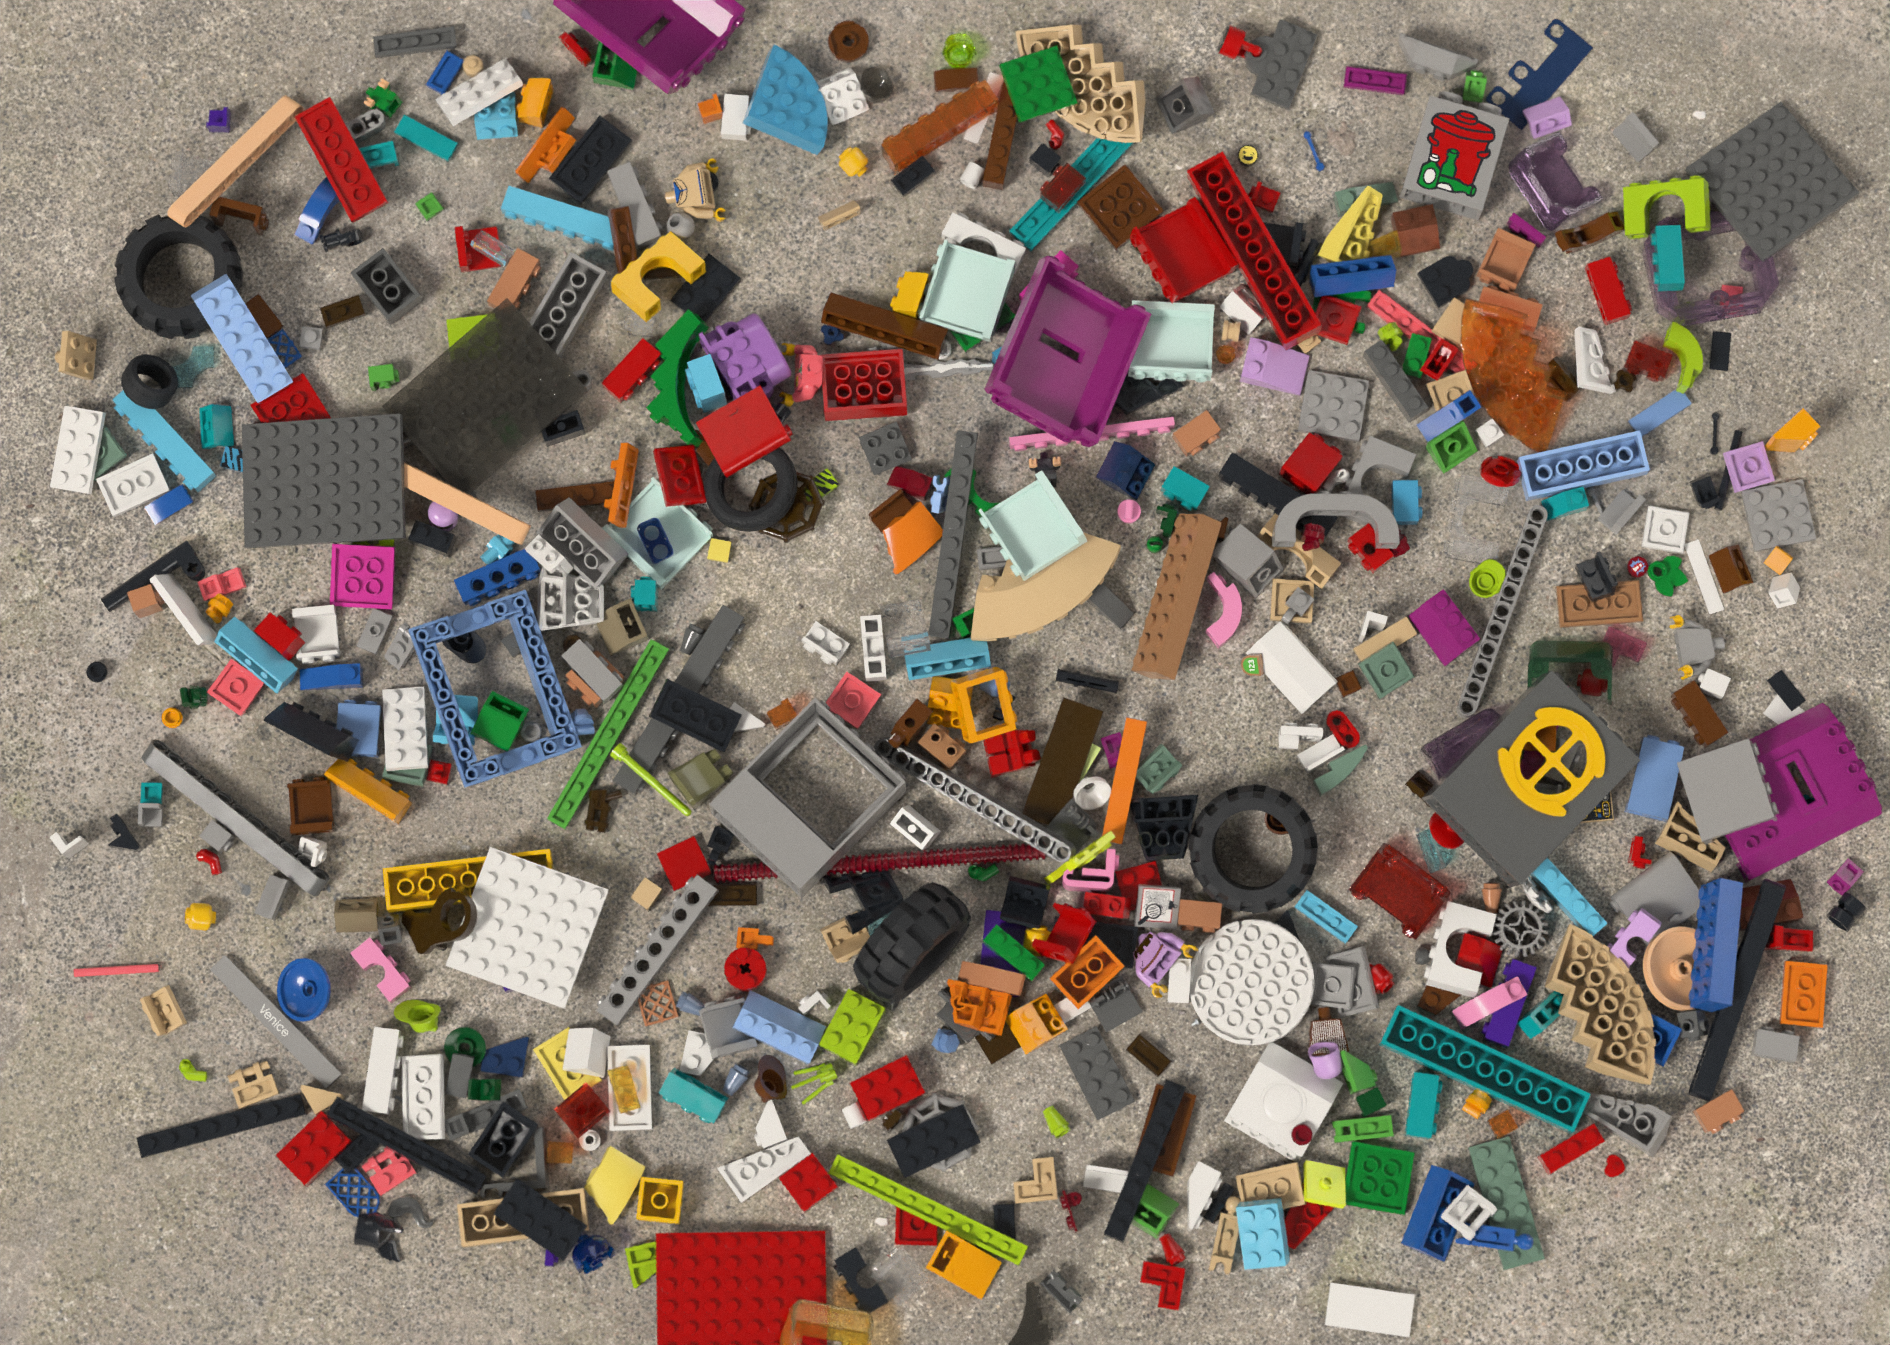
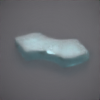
M193 346L190 357L184 363L172 366L178 376V388H193L194 381L201 372L214 368V347Z

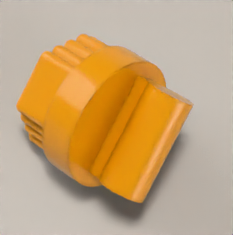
M218 593L208 602L209 608L206 609V614L218 624L222 621V617L229 615L230 609L234 604L229 598Z
M1474 1090L1466 1098V1103L1462 1110L1479 1119L1481 1114L1487 1112L1492 1100L1488 1094L1480 1090Z

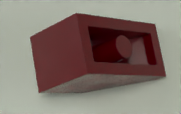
M896 466L891 473L887 486L896 490L902 489L903 493L925 501L933 484V478L915 470Z

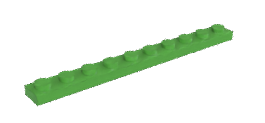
M652 639L649 641L547 817L548 821L566 830L668 654V648Z

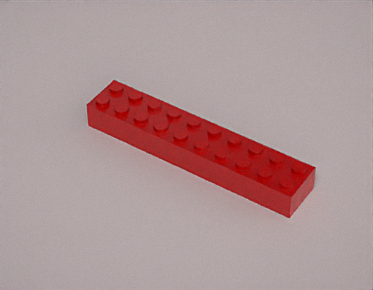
M1222 151L1188 169V180L1222 240L1236 260L1239 270L1285 351L1322 332V325L1224 152Z

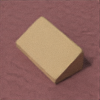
M851 201L819 216L818 220L823 230L826 231L860 215L861 209L856 201Z

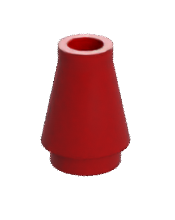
M1170 1233L1159 1238L1167 1263L1175 1266L1186 1259L1185 1251Z

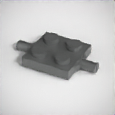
M944 988L938 992L937 995L945 1000L946 1004L937 1013V1017L965 1043L968 1044L975 1036L980 1034L987 1038L989 1042L994 1039V1034L954 1023L953 1007L950 1002L951 995Z

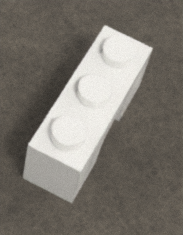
M881 615L860 616L866 682L887 680Z

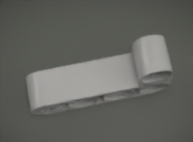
M373 109L346 123V126L356 144H359L384 130L386 121L381 111ZM376 118L379 121V123L375 124V122H373V119ZM356 127L363 128L360 134L353 133Z

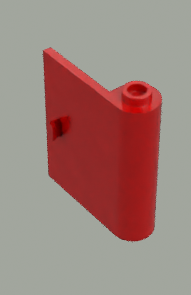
M761 386L754 388L696 422L727 478L792 441L790 436L793 435L789 425H783Z

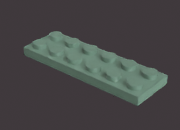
M1510 1137L1468 1147L1481 1195L1497 1209L1493 1216L1488 1217L1490 1226L1516 1229V1236L1519 1237V1235L1527 1233L1533 1238V1246L1529 1250H1522L1518 1245H1515L1514 1251L1497 1249L1503 1271L1545 1259Z

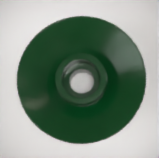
M459 1027L451 1031L444 1043V1052L450 1063L454 1052L474 1056V1067L484 1058L486 1043L483 1036L477 1030L470 1027ZM463 1043H468L470 1048L464 1049Z

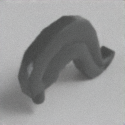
M400 1197L392 1201L388 1208L389 1217H392V1219L397 1220V1217H401L405 1213H411L421 1228H429L434 1224L432 1221L426 1222L422 1207L417 1200L410 1197Z

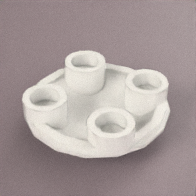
M1528 877L1522 883L1527 898L1540 910L1550 913L1553 907L1548 902L1550 899L1548 894L1544 890L1539 891L1536 888L1535 882Z

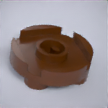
M840 22L829 34V50L840 62L850 63L858 61L867 53L869 47L868 33L865 28L856 24V22ZM846 37L855 41L851 46L843 44L846 41Z

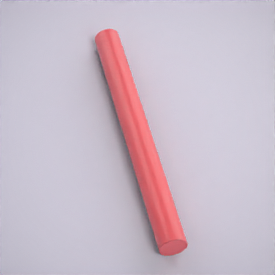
M144 964L74 969V977L159 972V965Z

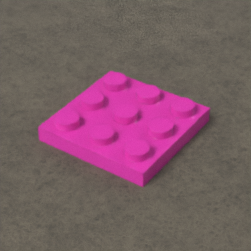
M333 543L330 605L393 609L395 547Z

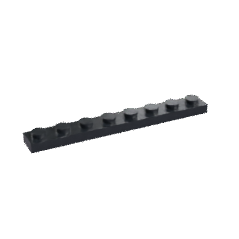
M1166 1079L1105 1229L1104 1236L1124 1243L1185 1093V1086Z
M298 1094L136 1138L141 1158H146L306 1115L302 1095Z
M336 1097L327 1114V1117L474 1195H477L486 1178V1175L339 1097Z

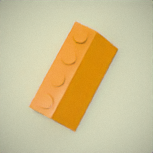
M351 758L348 762L337 759L324 773L329 781L397 824L400 823L412 805L411 801L408 800L409 795L401 790L398 793L392 790V784L384 779L378 781L373 778L375 774L367 768H364L362 771L356 767L357 762Z

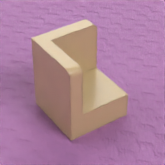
M644 877L631 898L649 912L663 890Z

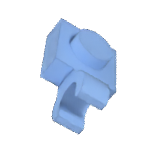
M940 475L933 477L932 482L936 491H934L931 497V512L942 513L946 511L950 477H945L943 484L940 483Z

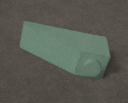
M1393 182L1358 186L1335 192L1333 200L1338 217L1344 216L1367 186L1372 187L1383 195L1380 207L1398 202Z

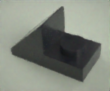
M118 814L112 816L110 819L113 824L110 826L116 835L121 834V836L110 842L108 846L139 853L143 851L122 818Z

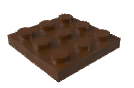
M1123 165L1077 202V205L1115 250L1130 240V234L1134 227L1139 229L1153 222L1164 213V210L1126 165Z

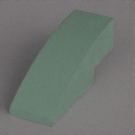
M1367 745L1328 763L1327 766L1330 772L1313 780V784L1320 797L1337 787L1353 772L1368 749Z

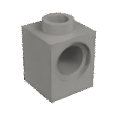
M213 820L199 835L221 854L223 851L227 852L234 844L232 840L235 837Z

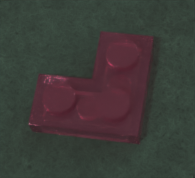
M1609 626L1592 665L1611 673L1619 655L1639 663L1647 643Z

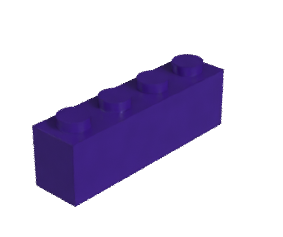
M1512 959L1510 963L1506 962L1502 974L1505 975L1503 983L1518 976L1528 994L1536 967ZM1526 996L1491 1014L1489 1022L1485 1021L1481 1031L1484 1034L1483 1040L1504 1048L1509 1047Z

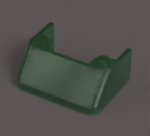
M1535 641L1532 643L1529 649L1527 689L1533 683V678H1538L1549 671V663H1591V672L1597 679H1608L1607 701L1608 705H1612L1613 648L1609 643L1603 641Z

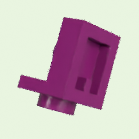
M1120 732L1100 738L1110 769L1115 768L1117 765L1122 741Z
M1848 858L1827 883L1834 891L1843 895L1844 892H1847L1864 871Z

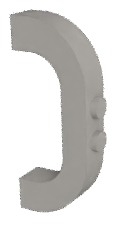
M1320 491L1318 494H1307L1295 498L1280 512L1272 533V547H1293L1296 542V523L1306 516H1358L1364 518L1372 525L1375 531L1376 548L1396 549L1399 545L1398 524L1391 511L1375 498L1351 494L1348 491H1342L1339 494Z

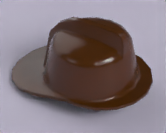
M765 1055L759 1060L758 1077L754 1083L755 1091L761 1097L763 1103L774 1099L782 1100L787 1095L785 1069L782 1063L772 1055Z

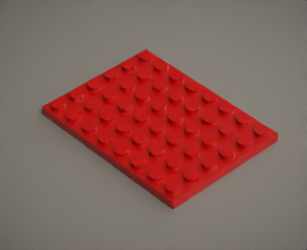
M825 1231L655 1234L657 1345H827Z

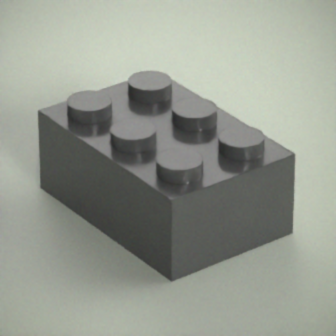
M384 248L350 272L353 279L389 325H392L423 301L421 295Z

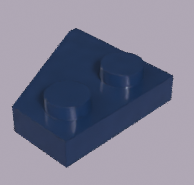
M529 1037L486 1049L485 1056L482 1059L481 1072L523 1078Z

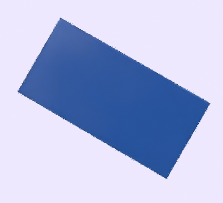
M446 51L426 86L441 95L446 93L462 68L464 60Z

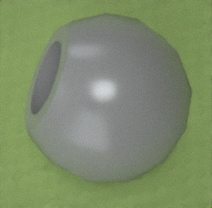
M677 212L671 215L667 221L668 233L671 231L680 240L688 239L695 230V222L691 215L684 212Z

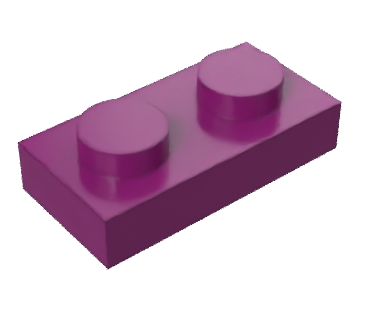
M1513 213L1507 221L1509 229L1513 233H1520L1525 237V240L1536 244L1535 246L1538 248L1544 243L1546 236L1517 214Z

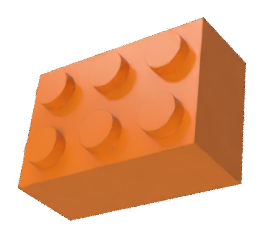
M1095 935L1082 947L1074 964L1065 963L1049 979L1079 1009L1125 966Z

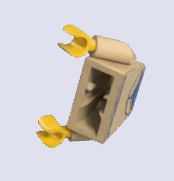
M711 158L707 164L701 162L687 165L679 176L673 180L674 190L665 193L666 202L668 204L676 203L677 208L696 218L712 219L714 217L719 222L724 221V217L720 218L717 215L718 212H725L724 208H718L716 211H713L715 202L710 172L716 173L719 167L712 168L710 164H715L716 160Z

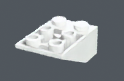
M1200 1161L1196 1164L1187 1181L1188 1231L1198 1228L1203 1219L1200 1216L1202 1210H1207L1213 1199L1210 1197L1212 1190L1216 1192L1223 1180L1219 1178L1221 1172Z

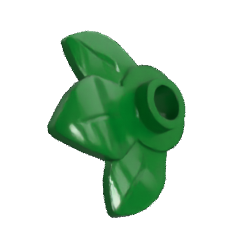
M1667 556L1662 561H1655L1649 565L1647 571L1649 578L1655 581L1656 590L1667 597H1672L1673 587H1678L1688 582L1686 575L1678 569L1682 559L1677 556ZM1654 569H1660L1661 575H1656Z

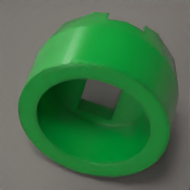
M1158 536L1150 537L1146 544L1148 551L1159 553L1163 548L1162 539ZM1151 542H1160V545H1151V546H1150V543H1151Z

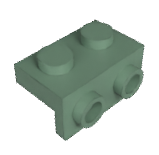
M1160 744L1138 765L1136 779L1147 791L1153 794L1160 791L1169 778L1176 776L1183 765L1173 757L1164 745Z

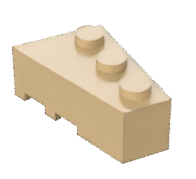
M1678 801L1671 809L1668 820L1665 822L1655 844L1710 872L1715 869L1725 850V847L1716 838L1713 839L1712 843L1706 845L1702 842L1694 817L1690 816Z

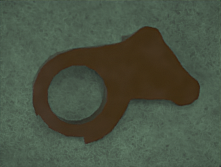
M450 887L439 895L431 913H417L413 910H407L402 915V924L407 929L417 953L430 954L434 949H446L447 943L466 939L474 930L478 911L472 897L462 892H456ZM460 900L464 905V920L457 930L452 931L448 925V912L453 903Z

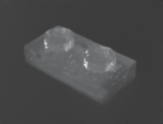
M483 230L476 235L470 244V247L503 267L509 263L515 253L514 249Z

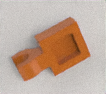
M738 927L737 949L751 948L758 950V944L773 946V936L759 935V929Z

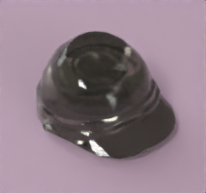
M879 67L865 69L861 75L860 91H862L865 99L873 104L883 103L890 97L894 85L888 73Z

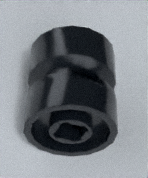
M1844 892L1837 901L1838 906H1833L1826 916L1837 927L1849 932L1856 923L1854 919L1860 918L1866 907L1856 897Z

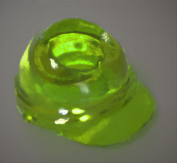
M951 34L945 40L942 55L952 68H966L971 64L976 55L973 40L967 34Z

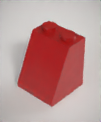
M1309 432L1281 467L1279 476L1306 495L1317 494L1341 462L1343 456L1338 448L1325 444V440L1317 433L1313 435Z

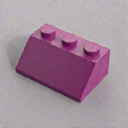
M1444 589L1408 616L1444 667L1480 641L1479 636Z

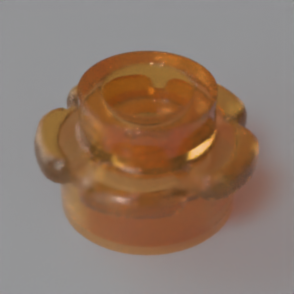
M1228 345L1219 346L1218 350H1216L1218 361L1222 364L1231 363L1236 357L1235 349Z

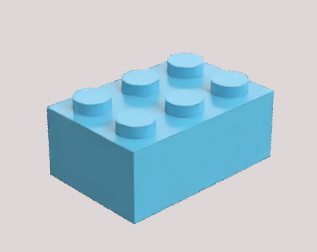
M711 354L687 362L688 368L685 369L690 389L693 391L697 408H702L703 412L706 413L727 405L725 392Z
M1282 1198L1240 1202L1236 1206L1244 1270L1286 1266L1290 1261Z

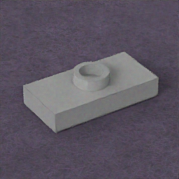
M373 608L357 647L377 655L393 616Z

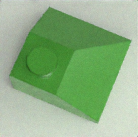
M1345 1050L1340 1051L1343 1061L1342 1072L1350 1095L1375 1087V1082L1378 1081L1375 1070H1371L1369 1065Z

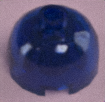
M585 1234L579 1238L578 1243L573 1248L572 1261L579 1274L582 1271L588 1274L602 1267V1261L607 1257L612 1259L615 1255V1250L611 1243L603 1236L595 1234L588 1236V1234Z

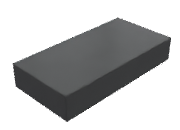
M453 1053L446 1095L467 1098L474 1056Z

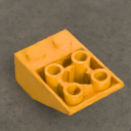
M946 1230L926 1269L973 1296L982 1299L1002 1262Z

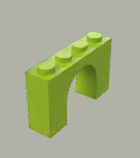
M1691 176L1688 180L1672 178L1669 179V182L1662 183V181L1654 180L1646 185L1631 183L1629 187H1623L1625 236L1630 240L1649 238V214L1651 207L1659 198L1666 195H1676L1683 200L1685 228L1690 233L1711 231L1708 181L1702 178V176Z

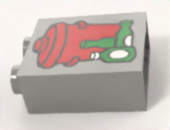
M1441 91L1438 98L1434 96L1429 97L1399 198L1423 205L1433 204L1434 208L1479 220L1509 118L1501 116L1502 109L1493 104L1479 103L1478 108L1475 109L1461 105L1463 100L1461 96Z

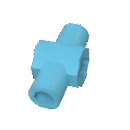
M498 534L486 545L488 550L480 558L488 565L497 559L500 560L507 557L513 551L512 545L515 542Z

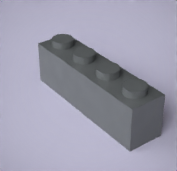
M1380 340L1366 349L1363 354L1364 359L1408 423L1426 413L1428 409L1427 404L1385 343Z

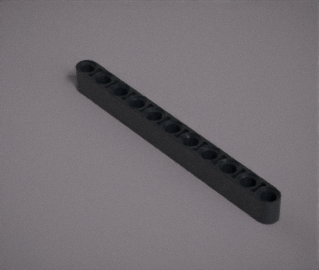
M1766 878L1761 884L1736 955L1732 1006L1716 1011L1688 1094L1690 1096L1710 1102L1714 1094L1785 893L1786 886Z

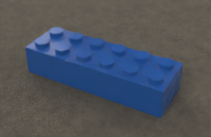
M1719 878L1702 885L1699 890L1698 897L1700 903L1696 914L1698 924L1694 935L1696 939V946L1693 951L1694 967L1691 972L1692 989L1689 993L1690 1008L1715 1012L1732 1006L1743 889L1742 882Z

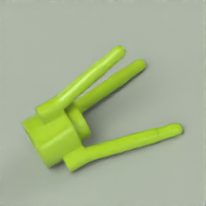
M822 1063L818 1066L794 1071V1075L817 1071V1075L792 1085L791 1089H796L817 1079L821 1083L825 1082L802 1101L803 1105L825 1088L834 1084L833 1080L837 1079V1075L831 1063L827 1065Z

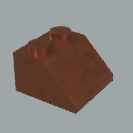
M1433 204L1392 213L1391 223L1400 258L1440 249L1438 224Z

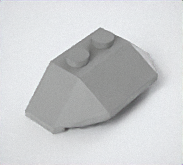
M1404 33L1400 34L1398 40L1410 67L1414 68V71L1417 73L1434 75L1433 77L1437 80H1452L1475 69L1478 62L1476 58L1408 36Z

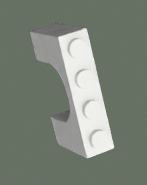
M1450 901L1447 902L1445 907L1441 906L1438 919H1441L1440 927L1436 926L1433 938L1437 939L1436 944L1431 946L1428 957L1432 958L1431 964L1426 966L1424 977L1427 978L1426 985L1475 998L1482 973L1454 964L1447 955L1446 941L1451 936L1459 933H1467L1489 939L1497 914Z

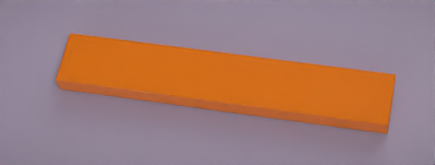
M1126 717L1102 834L1103 836L1112 831L1116 837L1110 841L1112 843H1123L1148 721Z

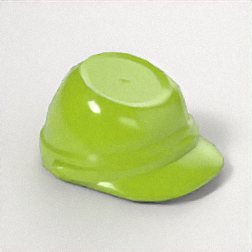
M1493 559L1483 561L1470 572L1469 587L1471 591L1480 598H1489L1499 593L1506 575L1505 568Z

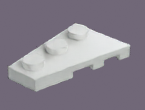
M1583 327L1574 329L1578 387L1608 394L1616 392L1614 385L1610 384L1608 378L1610 372L1608 367L1604 365L1602 359L1604 353L1596 330Z

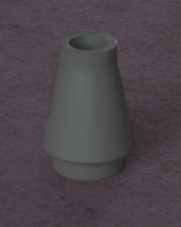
M690 623L685 629L680 651L691 656L693 650L702 639L705 630Z

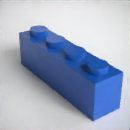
M1391 255L1311 265L1309 283L1314 297L1394 287L1396 267Z

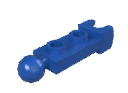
M1465 1222L1464 1224L1469 1227L1472 1223ZM1481 1225L1475 1232L1472 1240H1467L1465 1237L1455 1239L1457 1244L1514 1251L1515 1245H1518L1522 1250H1529L1533 1246V1238L1527 1233H1523L1518 1237L1516 1236V1229Z

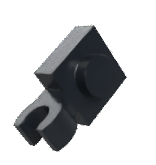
M715 826L707 844L708 847L713 848L707 863L715 865L720 852L727 853L734 834L719 826Z

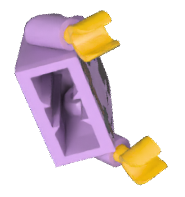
M1150 932L1148 934H1141L1138 937L1140 945L1133 953L1136 961V975L1148 987L1151 986L1153 988L1152 994L1157 998L1163 997L1159 992V988L1164 993L1168 992L1166 985H1157L1156 983H1159L1180 956L1181 952L1179 950L1182 949L1184 955L1188 958H1195L1189 954L1191 948L1199 951L1194 945H1185V941L1172 933L1159 932L1155 934Z

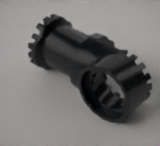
M338 228L333 233L324 236L322 234L319 235L320 240L324 243L323 248L325 252L339 245L351 247L363 242L360 229H355V231L353 229L352 232L349 231L341 235Z

